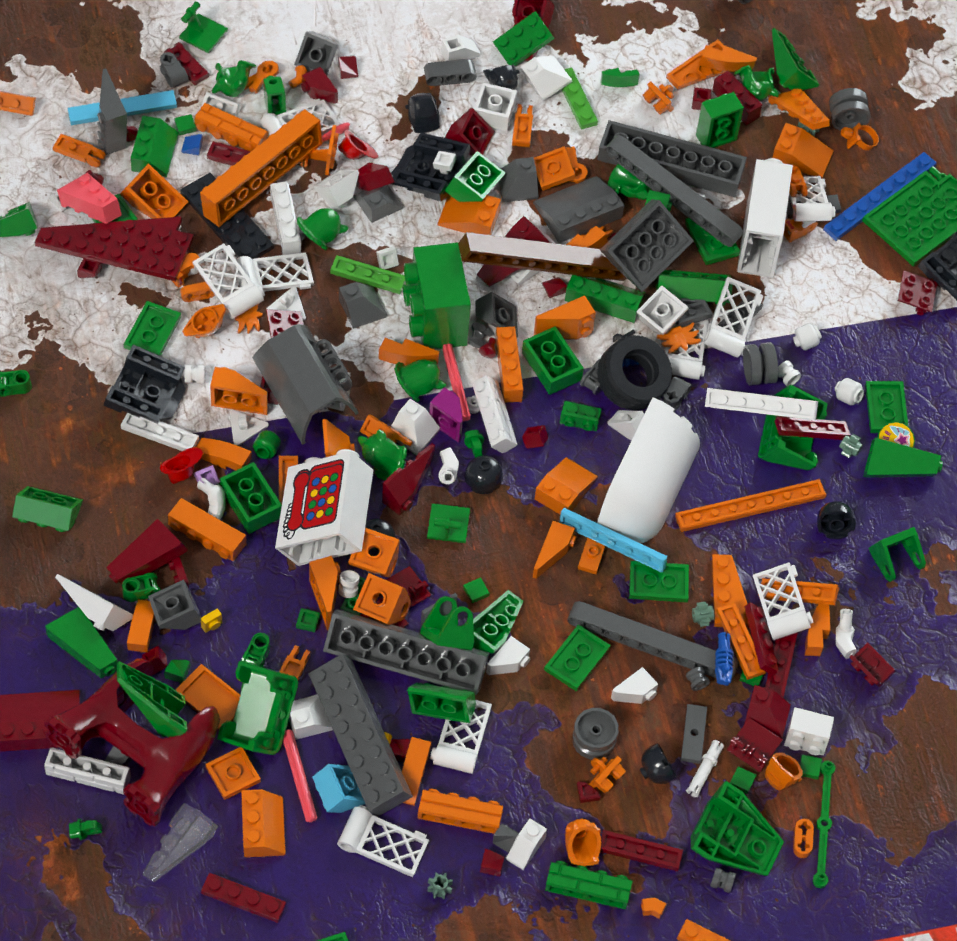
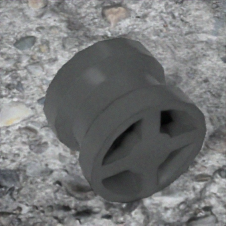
M703 667L694 668L686 674L687 680L691 682L690 687L693 691L701 690L710 684L709 678L705 677Z

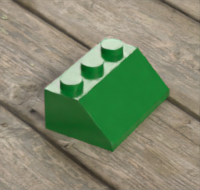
M142 115L131 155V170L133 172H140L147 164H150L161 176L167 177L179 135L178 131L160 118Z
M477 151L454 176L445 191L459 202L482 201L506 173Z
M26 486L16 495L12 517L18 518L20 522L28 523L30 521L37 523L36 525L40 527L50 526L54 527L57 531L66 532L74 526L83 499Z
M415 683L408 687L407 691L412 714L464 723L471 722L476 706L474 692L451 689L447 686H434L429 683Z

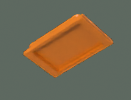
M201 664L175 689L185 696V703L197 713L205 707L214 706L217 708L220 716L218 729H220L224 722L234 719L240 694Z

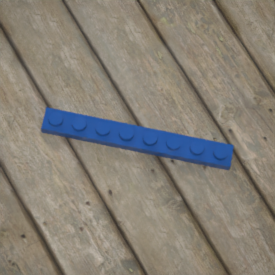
M923 152L826 224L823 230L835 241L839 240L863 222V216L924 171L929 172L932 166L936 167L937 162Z

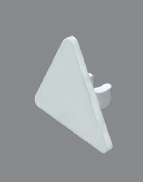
M296 287L289 289L266 308L300 311L303 321L306 320Z
M230 410L234 445H241L269 426L268 422L235 410Z

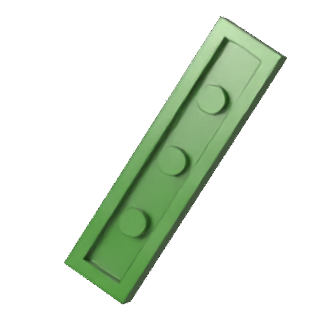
M564 69L573 82L562 88V91L580 129L596 126L598 120L573 69Z
M336 255L330 269V274L397 294H401L405 284L404 275Z

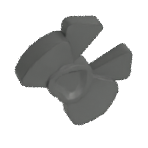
M473 323L471 325L473 333L469 344L475 348H480L487 343L482 338L484 336L491 337L492 332L482 323Z

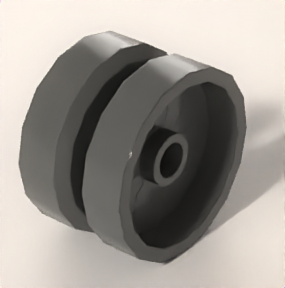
M846 88L839 90L830 97L829 108L833 127L841 131L844 127L852 129L859 122L861 125H867L870 122L871 115L868 107V97L864 91L857 88Z
M762 343L759 348L755 344L744 346L743 368L745 379L749 386L759 385L761 381L765 384L777 382L778 361L773 343Z
M602 708L584 710L578 715L574 724L572 743L575 750L581 756L590 760L607 757L613 752L618 737L616 718L609 711Z

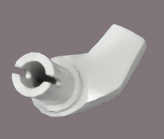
M450 447L440 452L443 465L439 471V479L444 484H451L456 480L459 461Z
M202 478L201 481H198L197 488L208 495L210 505L208 513L221 520L225 511V491L220 485H213L206 478Z
M850 609L840 610V623L836 627V647L846 659L850 658V655L854 656L857 651L852 642L855 629L852 626L853 611H850Z

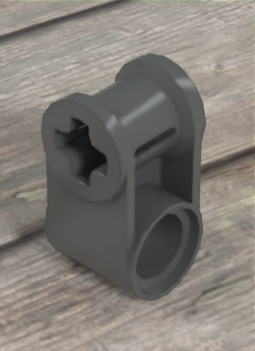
M170 52L163 53L160 56V71L168 85L174 87L188 81L187 72L175 55Z
M600 359L584 374L580 381V386H585L592 390L594 395L601 391L597 377Z
M674 376L669 389L663 395L664 399L662 402L673 407V412H675L687 397L692 384Z

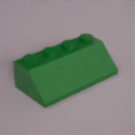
M665 269L657 277L656 291L663 286L680 301L681 298L705 300L707 304L709 301L715 302L717 305L727 277L731 278V275ZM729 283L728 290L732 295L733 285ZM729 299L723 301L722 306L726 305V303H730Z
M572 275L566 288L565 301L570 302L586 296L595 311L635 323L638 316L637 311L642 306L646 293L601 278Z

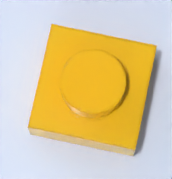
M218 608L201 618V627L205 633L210 630H216L222 624V614Z

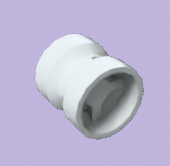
M785 361L778 366V377L783 378L786 386L794 385L801 378V374L798 370H794L793 364L790 361Z
M185 364V383H192L194 380L198 384H204L205 365H198L193 368L191 364Z
M343 571L340 574L338 593L342 597L353 598L358 594L359 575L355 571Z

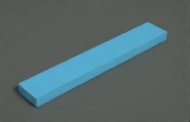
M173 90L120 99L127 116L177 108ZM100 102L67 108L71 126L99 121L97 114L99 113Z
M563 508L561 511L559 523L574 527L575 532L659 572L664 571L667 561L666 555L566 508Z

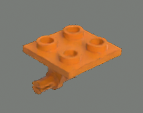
M336 125L332 127L329 149L314 150L300 162V166L303 167L304 163V167H307L308 159L326 161L325 175H329V170L334 167L339 133H336Z

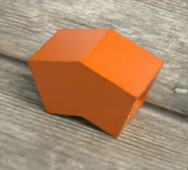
M657 898L642 899L643 916L653 915L660 919L666 903Z

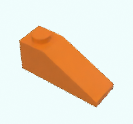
M556 521L552 522L535 564L533 578L537 579L566 555L570 546H574L577 536H574V527Z

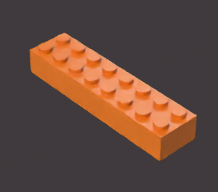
M304 109L299 114H296L288 123L282 125L278 131L271 134L263 143L257 145L249 154L243 156L239 162L232 165L224 174L218 176L210 185L204 187L200 192L203 215L220 227L270 187V184L275 183L323 143L320 120Z

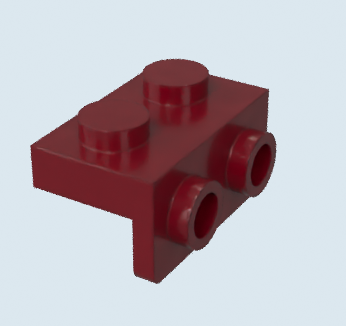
M868 642L854 656H849L852 660L850 664L858 672L862 670L866 674L864 678L871 686L874 684L878 687L882 686L896 672Z

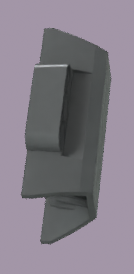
M302 324L293 325L267 340L253 355L252 358L302 445L306 443V431L312 415L318 414L322 409H327L326 407L330 404L334 405L335 401L347 405L355 415L359 413L346 392L351 389L352 380L339 356L328 340L322 339L317 342L308 326ZM328 349L327 352L321 353L323 350ZM332 364H337L335 367L330 368Z

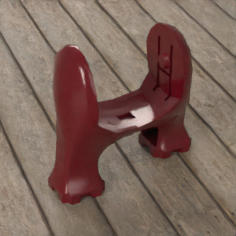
M138 658L127 664L152 677L154 667L150 661ZM116 672L84 702L61 714L49 717L44 722L45 727L48 729L45 734L52 745L62 748L70 758L77 759L82 754L81 751L85 743L91 738L99 737L104 738L119 749L122 754L141 765L145 769L142 778L132 784H128L123 789V794L126 796L124 804L134 815H140L149 826H156L160 822L162 812L175 790L200 764L211 748L219 726L220 716L217 708L214 706L205 707L189 722L187 731L184 734L161 739L137 725L124 713L134 702L118 683Z

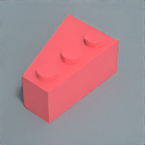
M85 173L57 190L62 207H71L77 213L84 212L88 214V217L105 224L122 215L118 199L89 173Z

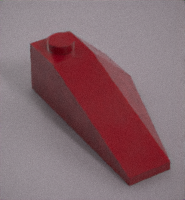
M515 0L512 9L514 17L513 27L536 11L548 28L555 5L551 0ZM538 51L532 54L524 61L528 62L534 57H536Z
M525 216L505 235L507 238L550 243ZM484 264L476 275L486 285L491 287L509 277V274L517 271L519 268Z
M433 443L419 452L415 461L411 459L407 461L403 470L399 467L383 483L382 503L399 516L404 511H408L413 505V500L435 454V445Z

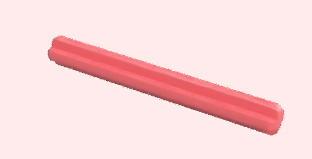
M450 343L444 344L442 351L453 392L460 398L463 422L469 421L471 415L453 346Z
M287 729L285 730L283 743L305 820L311 823L317 820V814L293 731Z

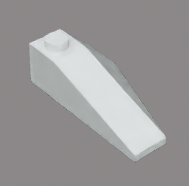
M59 574L56 575L55 578L87 618L95 622L93 626L102 631L105 628L114 631L132 620L133 614L65 577Z

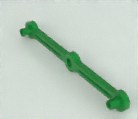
M824 761L820 767V772L823 774L821 816L816 823V827L819 830L817 873L812 880L817 888H824L828 884L825 867L827 836L832 826V821L829 818L831 775L834 774L836 769L831 761ZM821 822H826L827 826H823Z

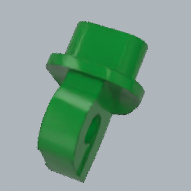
M479 430L465 432V445L472 449L474 457L482 455L483 435L479 433Z
M77 819V822L69 823L71 839L79 838L84 840L87 835L103 832L102 824L96 820L83 822L82 819Z

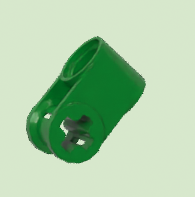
M27 371L0 372L1 397L26 394L32 389L30 376Z
M147 573L125 579L122 584L123 598L128 602L149 599L148 596L161 590L156 581L158 578L157 574Z
M265 633L255 634L241 661L264 667L265 660L270 652L269 637ZM258 643L266 644L263 647L256 646Z

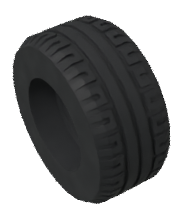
M630 335L621 338L603 353L598 363L597 377L601 390L611 402L627 410H641L649 406L652 398L659 400L667 392L672 379V367L666 352L659 344L644 336ZM623 359L635 360L644 368L647 376L646 387L635 386L627 380L622 368Z

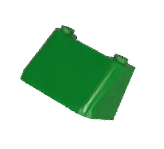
M791 384L774 395L818 401L816 419L824 420L827 416L826 402ZM766 414L758 457L766 462L803 470L815 468L818 459L817 454L811 452L813 438L779 435L774 422L777 416Z
M239 661L236 669V678L244 684L234 720L226 721L221 725L217 739L253 752L275 755L282 745L298 688V680L295 676Z

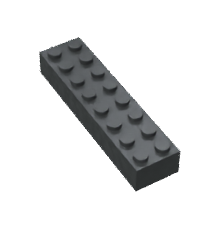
M608 120L599 146L597 160L613 165L618 164L607 155L605 147L617 135H621L684 184L736 198L747 157Z
M338 609L332 614L323 650L338 656L344 654L349 659L457 690H469L474 692L475 695L480 691L490 652L476 648L466 650L438 646L419 632L395 625H388L384 622Z
M341 654L308 673L369 812L380 816L412 798L413 795L352 660Z

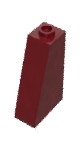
M157 518L106 568L111 572L109 577L116 584L118 582L123 584L125 579L150 573L186 553L188 549Z

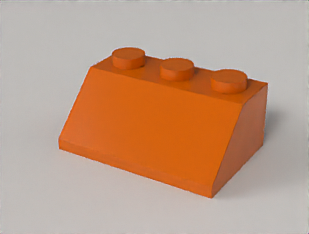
M262 789L241 790L244 858L285 856L283 797Z

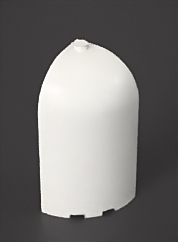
M652 398L613 478L597 522L638 543H644L652 539L663 527L700 448V440L698 434L692 431V424L684 416L680 418L675 414L673 407L656 398Z

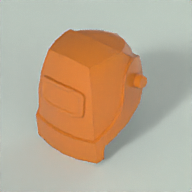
M781 752L775 753L770 758L765 772V778L769 784L779 791L788 788L792 784L794 785L797 781L800 782L803 775V770L797 760Z
M576 819L566 826L565 845L568 858L572 864L591 866L599 863L601 830L597 828L595 823L589 820Z

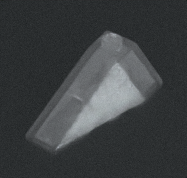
M184 803L169 824L171 829L167 836L162 837L160 841L162 846L159 851L153 854L143 876L155 882L206 844L214 836L219 826L202 812Z

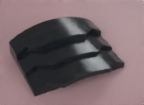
M420 132L414 144L406 148L399 163L391 172L395 181L392 184L405 187L409 191L424 194L425 198L441 202L450 195L445 191L454 176L467 163L471 152L470 145ZM439 151L456 154L457 159L451 172L448 171V175L441 174L439 169H434L433 162Z
M957 232L950 241L935 253L932 252L917 266L929 279L933 278L944 291L947 290L956 301Z
M132 345L124 366L114 386L112 385L103 406L120 413L122 411L127 412L138 418L143 417L157 424L160 420L172 419L186 390L181 380L185 367L136 345Z

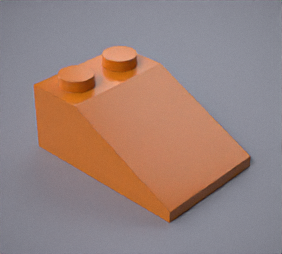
M785 123L775 146L773 158L782 161L784 164L799 166L801 172L812 176H820L822 179L833 150L803 128Z
M147 164L120 193L129 204L151 219L175 217L189 202L150 164Z
M449 195L437 225L463 233L472 232L491 235L500 213L501 199L487 195L482 201L459 202Z
M582 296L537 315L534 335L556 326L564 340H577L581 337H588L593 333L596 312L586 296Z
M215 367L210 385L211 406L262 415L268 414L267 391L235 370L227 367Z
M327 419L322 420L326 457L334 456L342 449L355 451V445L350 443V438L347 434Z
M566 457L547 473L536 487L535 500L558 514H561L563 508L573 511L597 480L598 476Z
M332 556L309 562V581L327 630H329L332 614L334 613L338 583H340V567L338 562H334Z

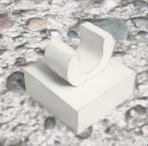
M439 151L433 162L434 169H439L441 174L448 175V171L451 172L457 159L456 154Z
M394 246L376 251L379 268L388 269L399 265Z

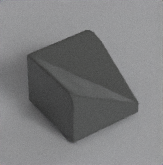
M113 746L105 761L127 767L132 759L122 754L119 749Z
M501 824L494 834L493 844L509 853L519 833L505 824Z

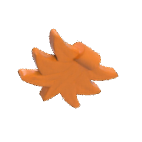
M259 304L235 317V320L239 323L238 334L242 332L245 325L248 334L252 331L253 326H255L258 332L260 331L258 318L263 317V313L257 312Z
M694 322L686 327L681 328V326L669 329L668 333L660 334L656 337L660 340H667L662 342L661 346L671 347L668 353H672L680 347L687 351L688 345L701 342V339H695L699 330L690 332L694 327Z

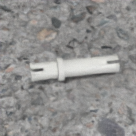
M717 740L712 741L707 754L703 755L702 763L689 788L686 790L688 794L692 792L691 796L693 797L699 796L712 768L718 763L717 758L724 745L721 743L718 746L720 742Z

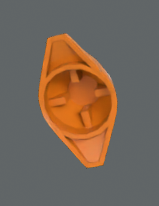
M219 304L201 308L182 330L185 336H195L196 338L214 334L223 324V316L226 312L225 306Z

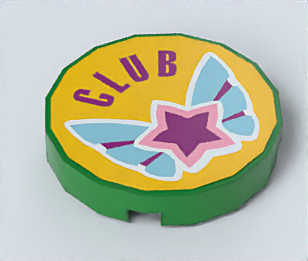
M888 423L877 434L879 439L914 448V434L904 423Z

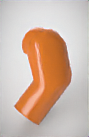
M298 65L295 68L296 77L289 81L292 89L301 85L302 74L307 73L304 65Z

